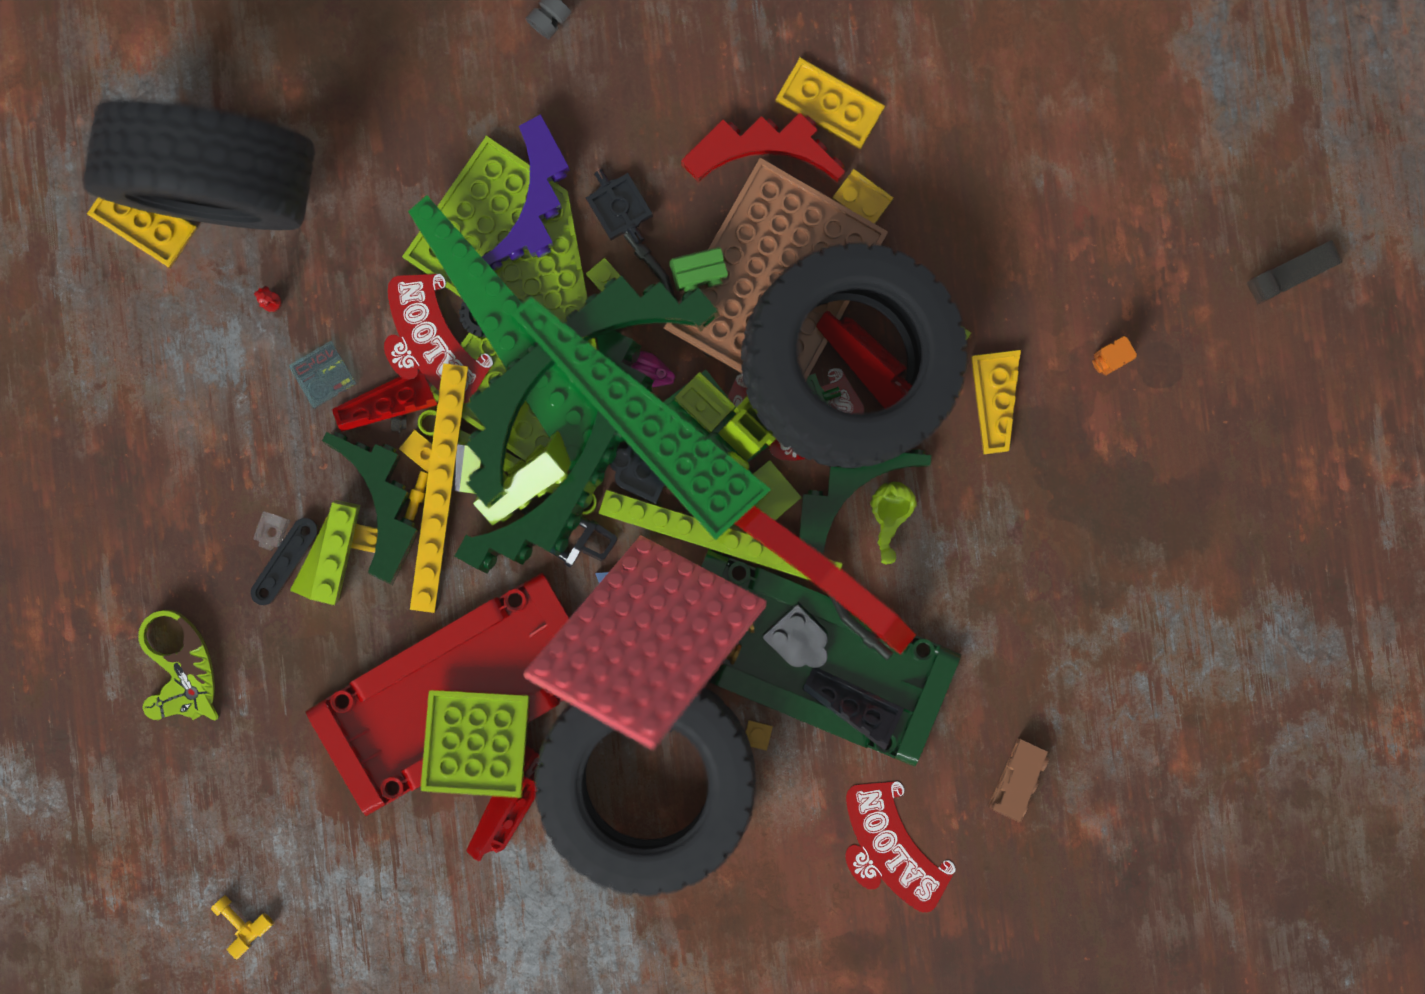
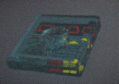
M332 341L289 365L290 370L314 409L357 384Z

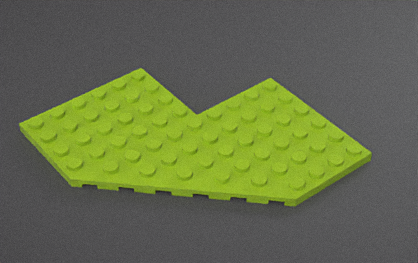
M486 136L437 207L481 257L493 250L509 234L519 219L527 198L530 183V165ZM550 181L549 184L562 209L558 210L559 214L549 220L541 219L554 244L550 248L551 252L538 258L537 255L532 257L527 249L522 257L514 261L508 259L502 262L503 266L494 272L522 304L532 297L561 322L565 323L566 317L572 311L582 309L586 305L585 301L588 298L568 191L554 183V181ZM419 232L402 257L426 274H441L446 281L445 287L461 297L421 232ZM468 333L461 344L463 349L474 360H477L482 354H488L493 361V365L477 391H484L490 386L488 383L493 377L498 374L502 376L507 370L486 337H478ZM595 338L589 340L588 343L597 350ZM432 385V393L435 400L438 401L439 391ZM527 401L524 402L519 411L507 445L508 450L524 461L534 452L533 449L538 445L542 444L545 447L550 441ZM469 402L463 404L462 418L478 429H485L486 427L467 406Z

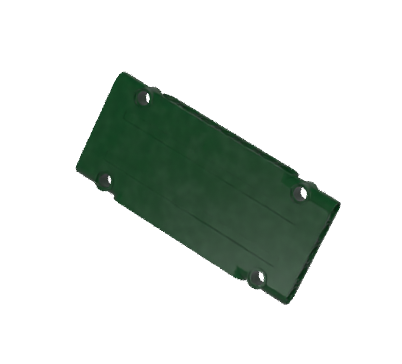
M708 549L701 567L766 600V607L753 622L755 633L745 632L736 644H741L742 647L734 665L730 664L729 660L724 659L708 681L857 745L871 748L915 767L957 669L961 654L916 635L900 655L880 638L879 641L894 653L890 659L886 660L874 648L870 649L863 643L864 640L841 621L830 597L758 567L754 568ZM737 566L743 567L746 570V577L743 580L734 579L732 576L733 568ZM799 602L828 632V641L825 646L828 654L827 660L824 665L817 668L904 708L891 736V745L887 749H881L877 744L804 691L803 687L813 667L807 664L801 667L790 665L762 637L796 603ZM847 610L848 613H849L856 621H858V622H859L863 627H865L870 633L872 632V630H871L865 623H863V622H862L860 619H858L854 614H852L849 610ZM920 643H925L929 647V653L925 657H920L916 653V647Z

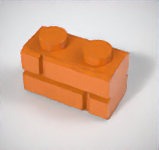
M1123 336L1096 352L1092 363L1098 373L1102 372L1108 375L1137 358V354L1128 338Z

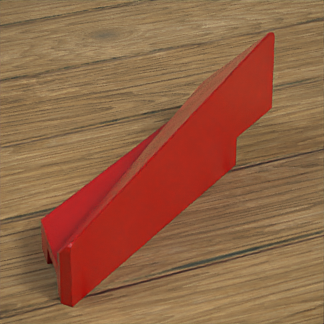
M526 745L522 798L491 797L466 849V852L476 861H481L483 855L488 852L494 851L498 853L505 849L536 798L535 773L540 753Z

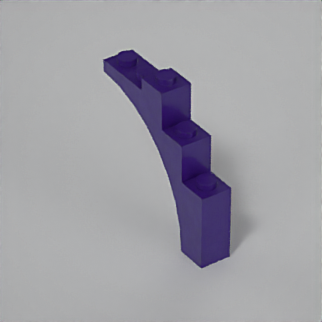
M541 114L519 126L526 143L530 162V183L526 202L519 219L509 234L493 250L482 256L493 271L503 266L502 262L508 259L514 261L522 257L527 249L532 257L537 255L540 258L550 253V248L554 246L541 219H552L559 214L558 210L562 209L549 182L553 180L555 183L567 177L566 173L570 170Z

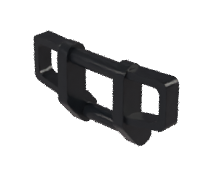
M546 492L540 497L546 500L550 494ZM527 506L521 509L524 515L531 512ZM581 515L579 525L585 529L571 553L564 550L557 557L565 561L564 564L569 568L572 567L580 552L599 561H604L615 545L617 537L600 526L595 520L592 519L590 521ZM594 530L610 540V544L602 554L585 547Z

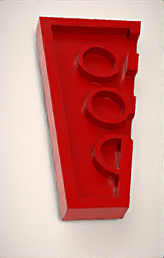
M418 369V374L413 379H405L400 376L331 410L337 426L342 432L436 406L437 402L425 375Z

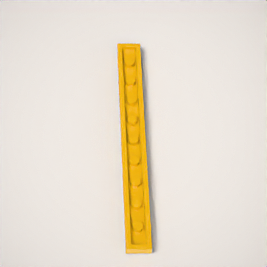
M443 363L410 610L435 613L457 444L467 382V366Z

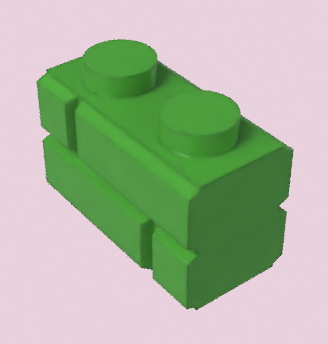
M720 247L673 258L670 261L676 290H684L685 294L690 290L696 291L699 288L698 286L708 284L709 288L720 286L723 284L722 280H725L728 276Z

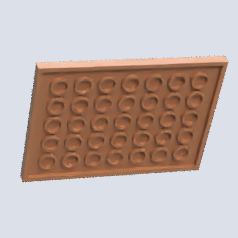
M759 158L708 250L721 248L728 276L725 280H722L723 284L712 288H709L708 284L698 286L716 307L720 316L701 332L695 326L666 323L664 329L742 373L741 365L743 360L741 359L742 341L745 339L744 332L749 317L761 296L790 265L796 263L805 255L813 251H820L821 248L830 245H845L852 242L867 243L868 246H871V244L881 245L888 231ZM850 301L829 302L816 307L807 315L798 339V358L806 380L828 342L816 327L817 323L826 311H830L831 314L840 320Z

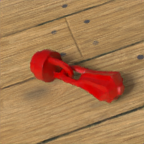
M268 286L255 291L254 295L257 302L260 303L259 306L263 307L266 311L275 312L281 307L280 296L271 292Z

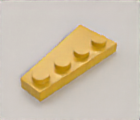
M1021 350L971 356L983 455L1009 451Z

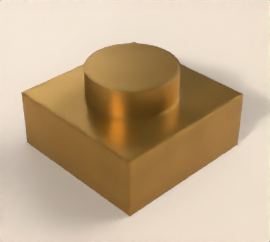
M748 720L746 734L751 747L767 751L773 726Z

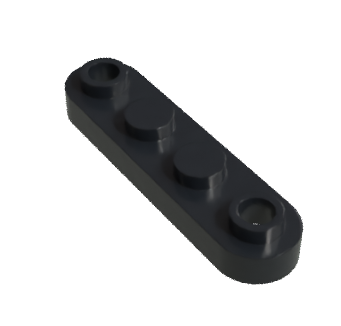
M302 518L294 523L251 588V598L255 603L269 605L274 602L318 536V526L313 520ZM305 526L310 528V533L307 536H304L302 533V529ZM264 588L269 591L266 598L261 596V590Z

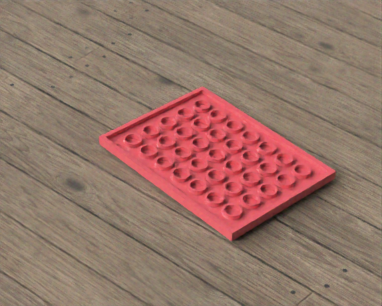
M640 535L527 668L525 678L654 749L764 610L766 600Z

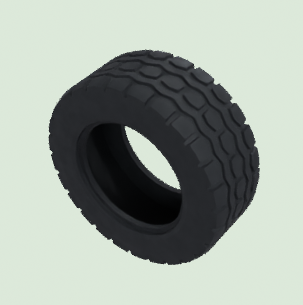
M104 100L97 104L93 112L83 173V185L86 192L103 200L160 215L239 228L294 230L300 228L305 219L315 148L313 141L299 132L240 114L156 100Z
M852 242L845 245H830L821 248L820 251H813L790 265L758 300L747 322L744 332L745 339L742 341L741 359L743 364L741 369L743 382L748 388L746 390L748 399L753 409L757 410V416L767 430L773 432V436L787 448L791 447L793 452L808 460L813 459L816 463L832 467L837 465L841 468H859L883 463L903 454L927 439L941 426L943 420H946L956 404L955 400L959 398L965 380L963 374L967 370L968 353L965 351L967 347L965 328L960 324L962 322L961 315L956 304L951 302V295L940 281L937 282L934 279L935 275L921 263L919 265L916 264L915 259L900 251L895 253L892 251V248L878 244L868 246L867 243ZM847 300L864 303L884 314L897 328L906 348L907 374L905 380L912 385V388L904 398L885 410L866 414L846 412L822 400L806 381L798 358L800 330L811 310L829 302Z
M702 687L670 727L685 736L700 753L708 773V797L700 813L689 825L677 833L663 838L640 839L620 833L600 817L590 800L586 784L589 756L595 745L617 728L572 703L567 706L547 734L538 757L535 773L536 805L541 816L540 820L547 837H550L552 840L551 844L562 859L565 858L568 861L567 864L581 876L585 875L594 884L606 889L607 887L612 888L614 892L632 895L635 893L639 896L659 895V893L668 894L683 890L686 886H692L708 877V874L715 872L721 867L730 854L735 851L743 838L752 815L756 785L755 761L748 736L739 719L730 707L710 689Z

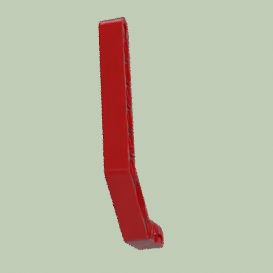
M753 506L734 523L822 588L900 655L916 636L894 612L843 570L756 506Z

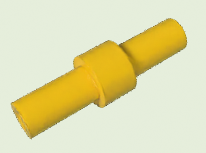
M420 471L415 488L411 489L409 495L410 502L404 518L414 521L419 504L423 503L425 497L424 490L427 484L428 473Z

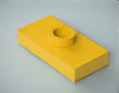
M414 430L399 449L426 472H429L432 444Z

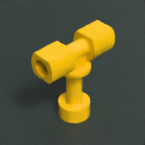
M224 895L211 907V910L217 916L222 913L238 930L235 933L238 938L227 948V951L237 960L252 946L250 943L257 936L261 937L275 922L264 912L255 922L252 923L249 920L245 923L231 909L229 905L232 901Z

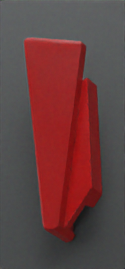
M826 311L816 327L884 409L895 405L904 398L912 388L910 383L900 377L907 368L853 319L844 317L840 321L830 311Z

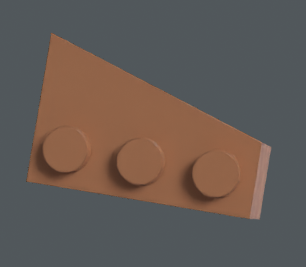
M1017 739L987 807L1021 822L1028 809L1031 794H1034L1038 786L1039 780L1037 779L1040 771H1044L1048 764L1049 758L1046 757L1048 751Z

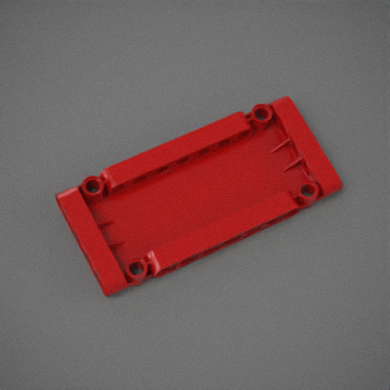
M543 572L516 588L509 590L499 598L496 597L353 680L347 687L335 692L330 697L305 711L310 723L365 816L372 814L407 792L421 786L429 690L529 696L528 723L560 705V702L565 700L525 678L527 668L570 619ZM515 593L522 596V604L517 608L512 607L509 603L510 596ZM342 694L346 695L350 700L347 708H341L338 705V698ZM390 781H395L399 784L400 789L396 795L391 794L387 789Z

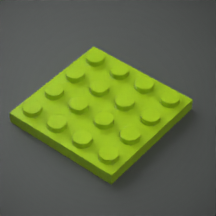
M429 690L421 791L522 798L530 697Z

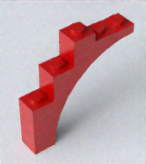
M801 113L780 133L777 132L778 126L771 119L765 120L761 116L741 137L738 135L740 130L732 122L727 124L722 120L681 160V165L698 182L713 170L730 161L764 154L789 156L805 161L825 172L837 183L844 177L846 172L843 170L844 164L837 157L831 158L826 153L827 148L820 140H813L817 135V129L815 128L817 124L810 116L806 115L804 117Z

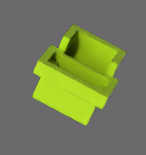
M748 396L733 410L736 415L718 433L746 461L765 443L770 445L776 439L773 436V432L767 430L757 416L758 412L756 409H753Z

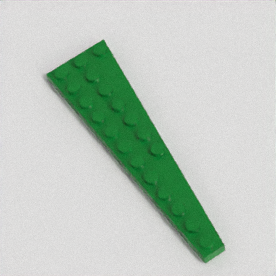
M426 195L408 213L508 371L509 364L517 358L521 360L528 354V348L536 343L535 339L512 315L522 305V302L429 196ZM555 364L536 384L526 401L550 439V436L557 430L561 434L571 462L570 471L574 468L585 449L592 433L598 409L562 369Z
M532 297L512 313L517 321L714 540H717L772 490Z

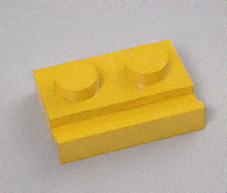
M853 169L832 199L875 224L893 200V197Z

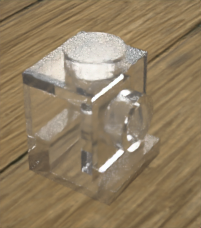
M263 511L253 539L260 541L259 547L271 551L273 547L278 548L282 543L290 520ZM270 528L276 529L274 537H270L268 534Z

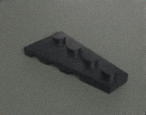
M812 668L803 687L804 691L883 750L886 749L904 708L820 668Z

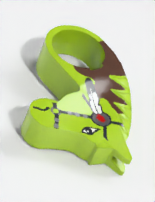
M161 610L152 613L140 626L139 643L143 651L169 672L172 678L162 688L161 694L152 695L144 701L143 711L145 715L153 720H159L175 714L191 717L192 720L202 715L212 720H217L218 714L213 706L215 693L214 673L211 658L201 634L179 612ZM159 616H169L181 624L184 631V646L180 649V652L161 654L150 646L147 631L154 619Z

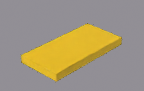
M801 57L776 98V102L797 114L801 113L804 117L806 115L810 116L818 126L859 149L862 148L885 108V105Z
M99 197L87 213L170 269L197 230L196 226L185 219L134 209L103 200Z

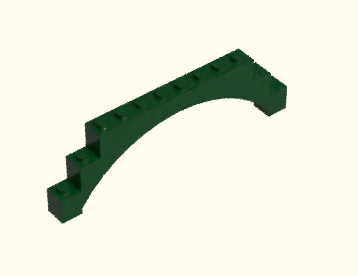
M620 276L618 279L614 277L604 285L605 289L597 295L595 293L585 301L586 305L582 309L572 311L566 317L564 324L588 342L597 336L616 329L650 323H676L695 326L701 332L720 315L716 307L699 288L696 291H688L681 298L682 302L679 304L661 282L656 285H649L643 291V296L640 298L627 281ZM537 342L528 348V354L521 360L517 358L512 361L508 366L509 370L502 376L498 374L493 377L488 383L490 386L484 391L479 390L469 398L470 402L467 404L486 428L476 430L469 437L470 441L467 443V446L485 467L482 470L478 468L468 477L470 480L466 484L488 509L508 494L504 489V464L507 445L519 411L536 384L556 364Z
M620 329L597 336L600 353L651 392L654 380L631 367L639 358L642 346L620 334ZM598 411L592 433L581 457L557 490L533 511L508 526L475 537L465 535L454 557L488 574L489 570L495 566L499 553L524 565L525 561L532 555L534 544L554 555L560 556L561 552L568 546V539L571 533L579 526L580 517L584 509L591 504L593 493L596 487L604 480V472L608 465L614 461L617 454L616 450L620 443L624 441V438Z

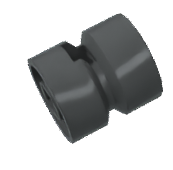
M540 0V7L533 8L525 18L538 33L547 39H550L558 30L557 24H563L571 15L570 9L561 0Z

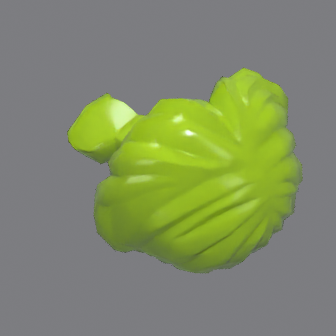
M900 482L882 484L875 494L872 495V500L870 501L872 513L876 521L881 525L877 543L881 550V563L886 565L892 564L896 560V553L889 546L891 539L895 536L897 528L911 516L917 506L914 493L909 487Z

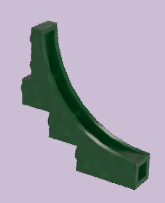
M334 431L333 435L326 432L322 439L323 443L342 454L357 468L365 479L373 497L377 513L378 536L375 554L368 573L393 586L419 533L414 528L415 523L405 518L398 521L409 497V493L405 491L406 486L394 480L391 484L388 483L400 460L399 455L396 454L397 449L383 443L382 447L375 444L372 452H369L370 447L360 442H356L355 445L347 442L348 437Z
M911 449V453H903L877 465L862 466L854 469L841 468L837 465L836 467H830L827 496H823V491L808 490V494L802 495L799 539L823 555L826 538L833 519L844 502L858 488L871 479L889 471L907 467H929L931 465V455H926L925 450Z

